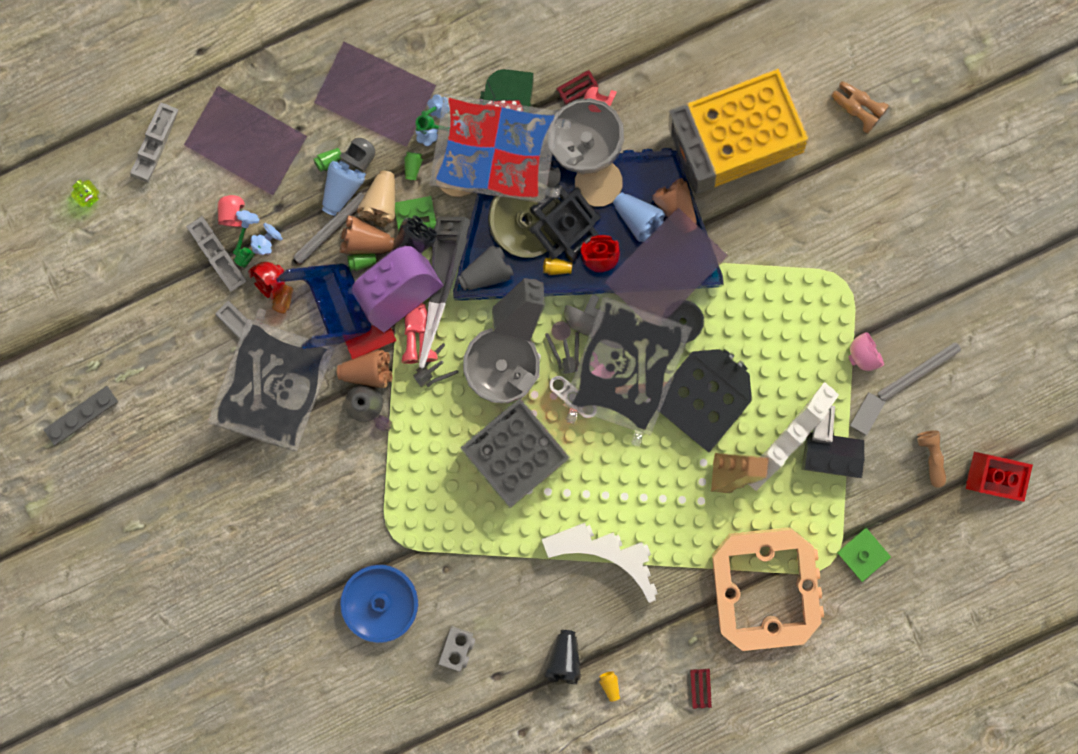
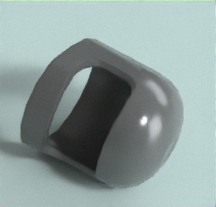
M358 137L351 141L348 149L342 152L339 157L365 172L375 157L376 150L368 140Z

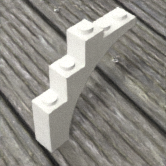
M824 382L789 426L760 456L768 458L767 478L753 484H748L755 491L784 464L789 455L802 444L807 435L824 419L829 408L839 396L833 388Z
M585 522L542 539L548 558L568 553H584L608 559L622 567L636 580L648 602L656 600L655 595L658 594L654 583L650 584L648 577L651 575L647 565L643 566L642 564L649 561L648 556L651 555L647 544L643 545L642 542L620 550L619 547L622 546L619 535L615 536L613 532L591 540L594 534L590 525L586 526Z

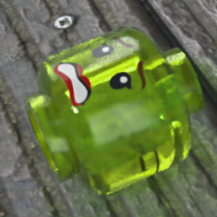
M80 179L72 186L74 190L71 192V197L80 207L86 206L89 208L100 199L98 197L100 191L90 180L82 181Z

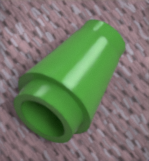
M339 148L317 154V157L313 160L320 172L327 171L332 161L338 162L341 159L339 157L341 151Z
M407 152L406 156H404L405 179L416 180L423 161L421 159L422 154Z
M352 254L347 256L350 271L354 270L356 272L376 265L375 254Z

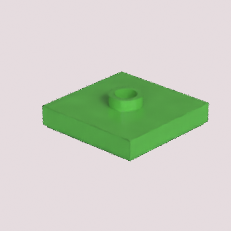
M864 528L837 552L861 582L891 558L867 528Z

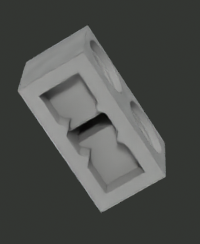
M451 626L439 665L460 672L462 667L466 668L469 657L466 656L468 649L472 650L475 639L472 638L473 633ZM458 635L466 637L467 642L464 645L456 643ZM458 654L460 662L452 663L449 659L450 655Z

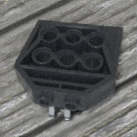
M720 349L692 351L663 386L661 400L657 411L708 453H710L752 402L750 374L746 371L748 368L742 361L736 363L733 360L735 355L729 353L726 349L723 351ZM699 369L703 372L701 380H696L693 377L694 370ZM711 381L716 382L718 385L716 392H711L708 389V384ZM685 387L688 389L689 393L686 398L679 396V388ZM725 394H730L733 398L730 405L723 402ZM696 399H700L703 402L701 410H696L693 406V402ZM711 411L718 414L716 422H711L708 419V414Z

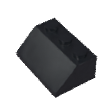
M813 432L807 435L802 470L862 478L865 461L864 440L833 435L832 443L827 444L812 441Z

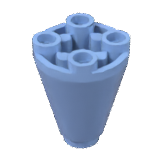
M332 161L329 164L322 201V210L333 216H336L337 212L342 210L364 183L366 175L360 170L355 169L353 171L349 169L350 165L339 161V163Z
M623 192L613 201L616 210L639 242L648 243L656 230L660 231L665 225L663 221L664 211Z

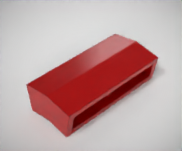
M374 325L343 338L352 359L397 341L391 327L383 332Z

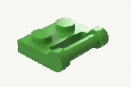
M431 196L395 202L398 231L402 221L408 217L412 218L414 215L420 218L429 217L430 222H424L423 224L428 228H435L436 219Z

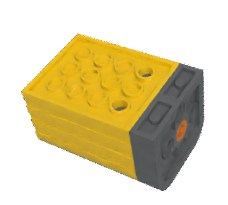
M779 68L669 110V131L690 185L696 195L801 155L805 152V146L808 141Z

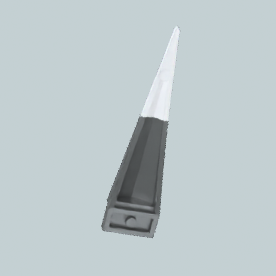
M438 217L434 230L437 232V236L435 237L436 241L432 245V267L444 286L429 297L426 329L419 362L421 368L425 366L468 240L465 237L470 219L466 217Z

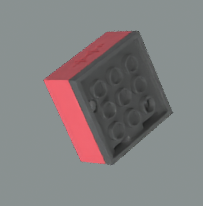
M521 398L460 447L509 508L570 459Z

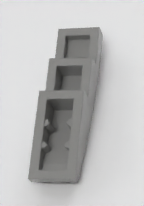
M160 103L145 133V139L137 153L138 158L130 172V176L147 183L149 182L172 130L178 109Z
M200 216L186 226L230 292L246 282L243 274L203 216Z

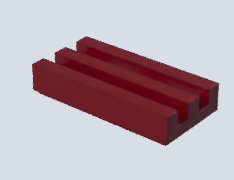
M587 70L559 86L556 90L564 104L567 105L584 96L589 88L599 86L590 70ZM589 76L588 80L563 93L562 90ZM589 83H593V85L577 93L576 95L570 97L569 99L566 98L568 95L574 93L575 91L581 89Z
M690 669L692 708H712L710 669ZM695 673H698L700 704H696ZM702 673H706L707 703H704Z

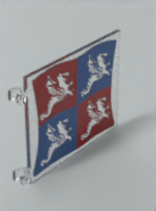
M444 94L429 185L544 203L545 196L559 198V189L547 188L556 128L570 129L571 121L558 119L559 111Z

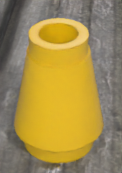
M550 257L544 259L543 273H547L548 276L571 274L572 262L557 258L551 260Z
M613 671L601 674L599 676V683L609 701L613 702L620 699L617 675Z

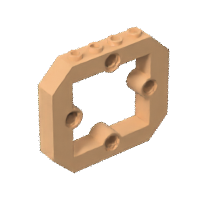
M791 527L728 534L712 554L721 634L742 651L804 645L821 625V618H824L823 606H820L819 599H822V590L817 584V580L820 579L819 568H816L815 561L818 560L817 549H814L811 543ZM763 546L769 547V552L766 555L759 553L760 548ZM796 549L799 570L796 586L801 592L804 622L782 624L777 617L768 616L763 620L762 626L736 629L734 603L740 598V590L736 584L731 582L729 556L755 553L759 560L767 562L774 557L775 551ZM810 580L812 582L811 587L803 589V582ZM732 588L735 590V594L732 597L725 596L727 589ZM770 623H776L777 628L774 631L767 629Z

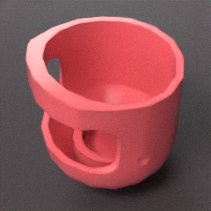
M591 87L586 91L584 99H595L605 102L609 106H611L617 91L611 90L609 96H604L598 92L599 87ZM593 104L588 106L591 112H602Z
M227 195L220 198L217 206L218 224L242 227V221L237 219L236 211L245 207V202L241 197Z

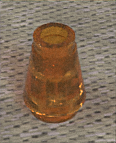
M285 284L283 291L272 301L271 309L286 314L290 309L294 288Z

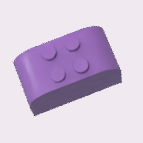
M405 246L392 251L355 281L352 292L370 323L385 332L444 285L428 259L415 248Z

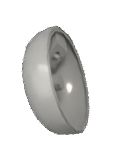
M591 98L575 100L563 106L554 116V120L547 132L550 152L562 167L579 174L597 173L609 167L619 156L624 143L623 123L617 112L605 102ZM593 104L602 112H591L588 106Z
M493 328L480 332L469 343L464 354L463 372L468 385L479 397L492 403H510L523 398L534 385L539 376L540 358L531 340L526 341L493 333Z

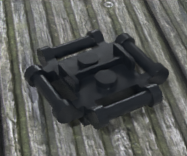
M557 184L553 187V191L537 205L534 204L529 208L538 221L528 230L537 237L548 251V256L551 260L564 252L566 258L573 262L581 252L582 244L584 242L586 244L589 243L591 237L599 235L593 226L601 218V215L590 206L581 194L579 187L574 188L567 194L563 187ZM559 196L562 200L544 215L542 210ZM542 226H544L543 229L551 240L559 245L556 249L540 230ZM587 232L588 236L575 248L571 249L570 247Z

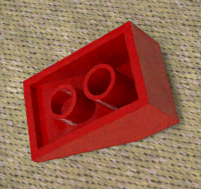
M974 451L965 489L1025 502L1033 464Z

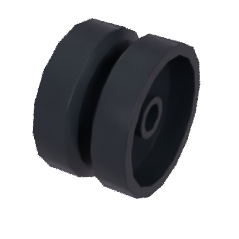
M679 300L671 303L665 309L661 318V326H668L670 330L671 328L674 330L675 326H679L682 331L681 343H687L701 334L704 327V316L702 310L695 303L688 300ZM681 318L686 319L687 323L685 325L679 323Z

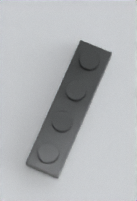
M105 386L43 430L51 442L57 445L119 401L111 389Z

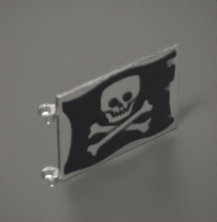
M604 297L564 402V406L570 408L566 417L567 422L574 424L577 413L581 411L635 430L631 442L639 447L643 434L650 436L652 434L692 328Z
M259 308L255 320L247 319L208 419V424L297 452L335 347L328 345L332 337V331L324 329L321 341L317 342L263 324L266 318V310Z

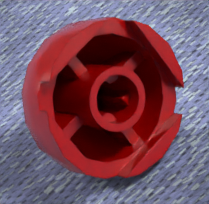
M593 236L590 238L591 241L586 244L584 242L582 244V259L590 270L594 272H607L617 265L620 258L619 244L617 240L616 242L612 240L611 236Z
M264 261L257 263L248 270L249 277L252 278L254 276L256 280L254 285L266 298L271 297V300H273L283 291L285 286L283 274L285 271L279 264L275 265L272 262Z

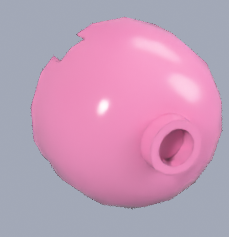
M868 332L859 335L853 340L850 345L851 355L848 357L853 366L857 365L864 371H873L882 367L884 361Z

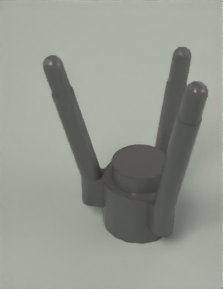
M575 332L574 357H570L567 340H563L566 358H562V361L549 334L546 333L545 336L558 363L559 370L562 369L563 374L577 372V366H580L579 332Z
M442 343L435 350L437 355L444 348L445 343ZM441 360L430 369L426 368L430 362H426L424 368L419 367L416 369L417 373L413 377L420 387L425 385L429 387L436 382L458 374V370L431 380L433 378L431 373L441 366L443 361Z

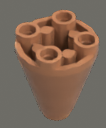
M683 178L674 181L673 185L669 188L664 186L656 190L652 199L664 211L672 223L683 234H687L697 228V221L688 184Z
M348 215L346 220L347 228L343 227L341 239H344V242L341 243L340 253H391L394 245L393 237L357 217Z
M376 350L343 362L342 365L337 366L338 379L349 383L386 388L388 382H392L393 379L388 364L390 363V354L383 350Z

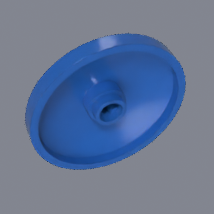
M372 565L361 569L346 583L341 596V612L345 623L354 634L370 642L382 643L397 639L411 627L418 611V595L414 584L402 571L388 565Z

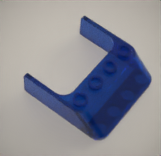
M338 263L287 269L276 278L277 283L297 280L306 282L312 291L327 334L312 336L301 345L302 349L341 344L366 334L371 330V323L352 292L355 280L347 265Z

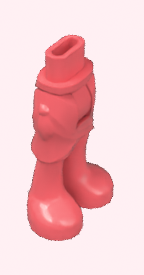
M423 302L404 317L407 346L406 352L402 356L403 364L418 363L421 357L428 315L426 305ZM416 333H419V357L416 350ZM430 349L426 362L437 361V353Z

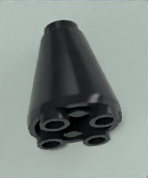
M416 215L412 218H405L400 225L392 251L410 246L422 254L434 244L437 232L423 224V220Z
M561 630L560 634H558L543 669V675L547 678V681L559 682L560 679L566 680L568 684L577 685L581 679L578 642L575 631Z

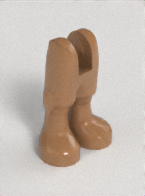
M841 81L839 87L849 96L846 98L841 93L834 91L831 95L832 98L848 114L857 116L863 122V131L869 134L878 120L887 111L889 105L884 102L877 103L870 99L866 92ZM861 105L867 107L874 115L862 109Z
M937 430L921 432L917 434V443L929 449L928 464L931 484L934 487H942L946 483V473L944 470V456L940 451V432Z

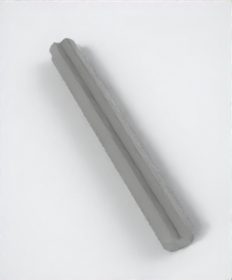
M359 193L293 256L294 259L301 264L347 220L348 215L352 216L357 211L365 195Z
M958 343L951 344L878 392L879 398L883 401L887 400L959 353L961 348Z

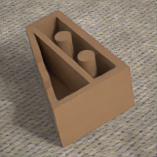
M715 453L711 492L732 493L737 488L741 489L744 485L753 484L767 478L768 458Z

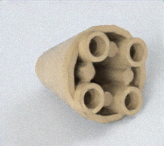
M382 170L376 176L358 206L359 219L374 221L376 225L386 227L387 223L394 221L395 175L393 173Z

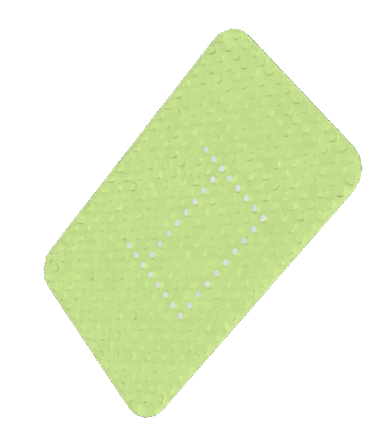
M429 247L422 255L428 259L432 266V247ZM465 247L430 349L435 351L442 343H445V346L438 353V360L430 362L426 367L430 369L441 360L443 361V364L431 373L433 375L431 380L458 370V374L436 382L429 387L426 385L420 387L413 377L417 373L416 369L420 367L419 362L415 364L402 363V356L406 352L407 346L404 317L395 323V337L397 341L394 342L384 518L385 525L393 539L405 548L423 552L613 563L608 559L584 553H568L548 558L542 542L543 538L585 522L586 526L590 525L594 534L591 540L613 532L615 536L619 535L622 546L619 547L620 550L642 542L643 545L647 544L651 555L648 556L649 561L642 563L643 565L713 569L712 554L728 534L791 527L811 543L814 549H817L818 560L815 561V564L819 571L831 565L837 557V552L840 550L843 540L846 476L802 470L806 438L757 491L747 484L741 489L733 490L732 493L711 492L715 453L760 457L795 419L824 382L839 394L832 406H835L833 435L849 438L852 363L848 356L851 355L850 345L854 340L856 309L851 289L846 281L834 272L814 268L620 257L617 265L607 272H594L584 264L582 254H578L577 258L572 262L571 274L548 276L547 273H543L544 259L549 258L548 252L535 257L523 258L502 250L505 256L502 258L504 263L509 265L513 271V275L510 276L511 279L507 282L464 291L457 277L487 250ZM561 253L556 257L557 259L571 262L566 258L565 253ZM524 278L543 282L545 305L531 338L540 358L539 376L527 395L521 399L570 459L509 508L460 447L517 400L510 403H492L479 397L468 385L463 372V362L469 343L480 332L493 328V307ZM593 294L599 297L595 306L596 309L605 312V302L612 304L610 314H612L614 307V314H616V311L618 314V309L621 307L635 313V318L638 317L637 325L640 319L641 322L645 320L661 325L662 315L671 303L679 300H688L695 303L702 310L704 316L702 332L694 340L680 343L678 351L666 368L663 382L671 378L692 351L713 349L723 351L726 349L729 353L735 355L733 360L736 363L742 361L748 368L746 371L750 374L752 402L710 453L657 410L649 421L646 430L637 428L631 420L618 412L601 406H596L597 412L593 417L585 418L550 389L551 379L561 376L579 390L584 354L592 339L579 333L580 366H577V372L563 374L562 369L559 370L558 363L545 334H549L561 361L562 358H566L563 344L564 339L567 340L570 357H574L575 332L577 331L573 330L565 320L564 310L566 305L585 311ZM429 298L423 302V304L426 305L427 311L429 307ZM681 318L679 320V323L681 325H685L687 321L686 319ZM416 333V350L418 353V357L420 344L419 333ZM644 339L642 342L635 341L633 343L637 346L639 353V384L645 383V349L649 344L647 339ZM599 342L593 351L596 353L600 364L606 367L608 363H613L615 373L617 370L622 371L621 368H624L623 364H626L624 362L626 359L622 357L623 348H612ZM656 345L655 354L647 362V370L660 357L667 356L668 350L662 349L660 345ZM614 350L620 354L617 360H613L610 356ZM625 351V355L631 360L629 361L630 365L628 364V371H625L626 374L616 375V378L629 377L634 370L635 358L627 351ZM593 355L591 357L590 362L594 361L595 359ZM615 361H621L619 367L616 365ZM591 365L589 366L590 372L594 370ZM696 369L693 372V377L696 380H701L703 372ZM637 373L625 385L635 384L637 382ZM557 379L553 382L555 390L563 389L564 383L561 380ZM711 381L708 384L709 391H717L718 385L716 382ZM679 388L678 394L680 397L686 398L688 396L687 388ZM570 392L567 397L568 400L572 402L577 393ZM639 393L635 403L649 402L650 399L646 396V393ZM628 394L622 395L623 398H628ZM725 394L723 402L730 405L733 398L730 394ZM696 399L693 402L694 408L701 410L703 402L700 399ZM584 406L582 409L583 413L586 415L592 414L593 406ZM711 411L708 414L709 421L716 422L718 414ZM761 547L759 553L761 555L768 554L769 547ZM796 549L775 551L774 557L767 562L759 560L755 553L729 556L730 570L799 574Z

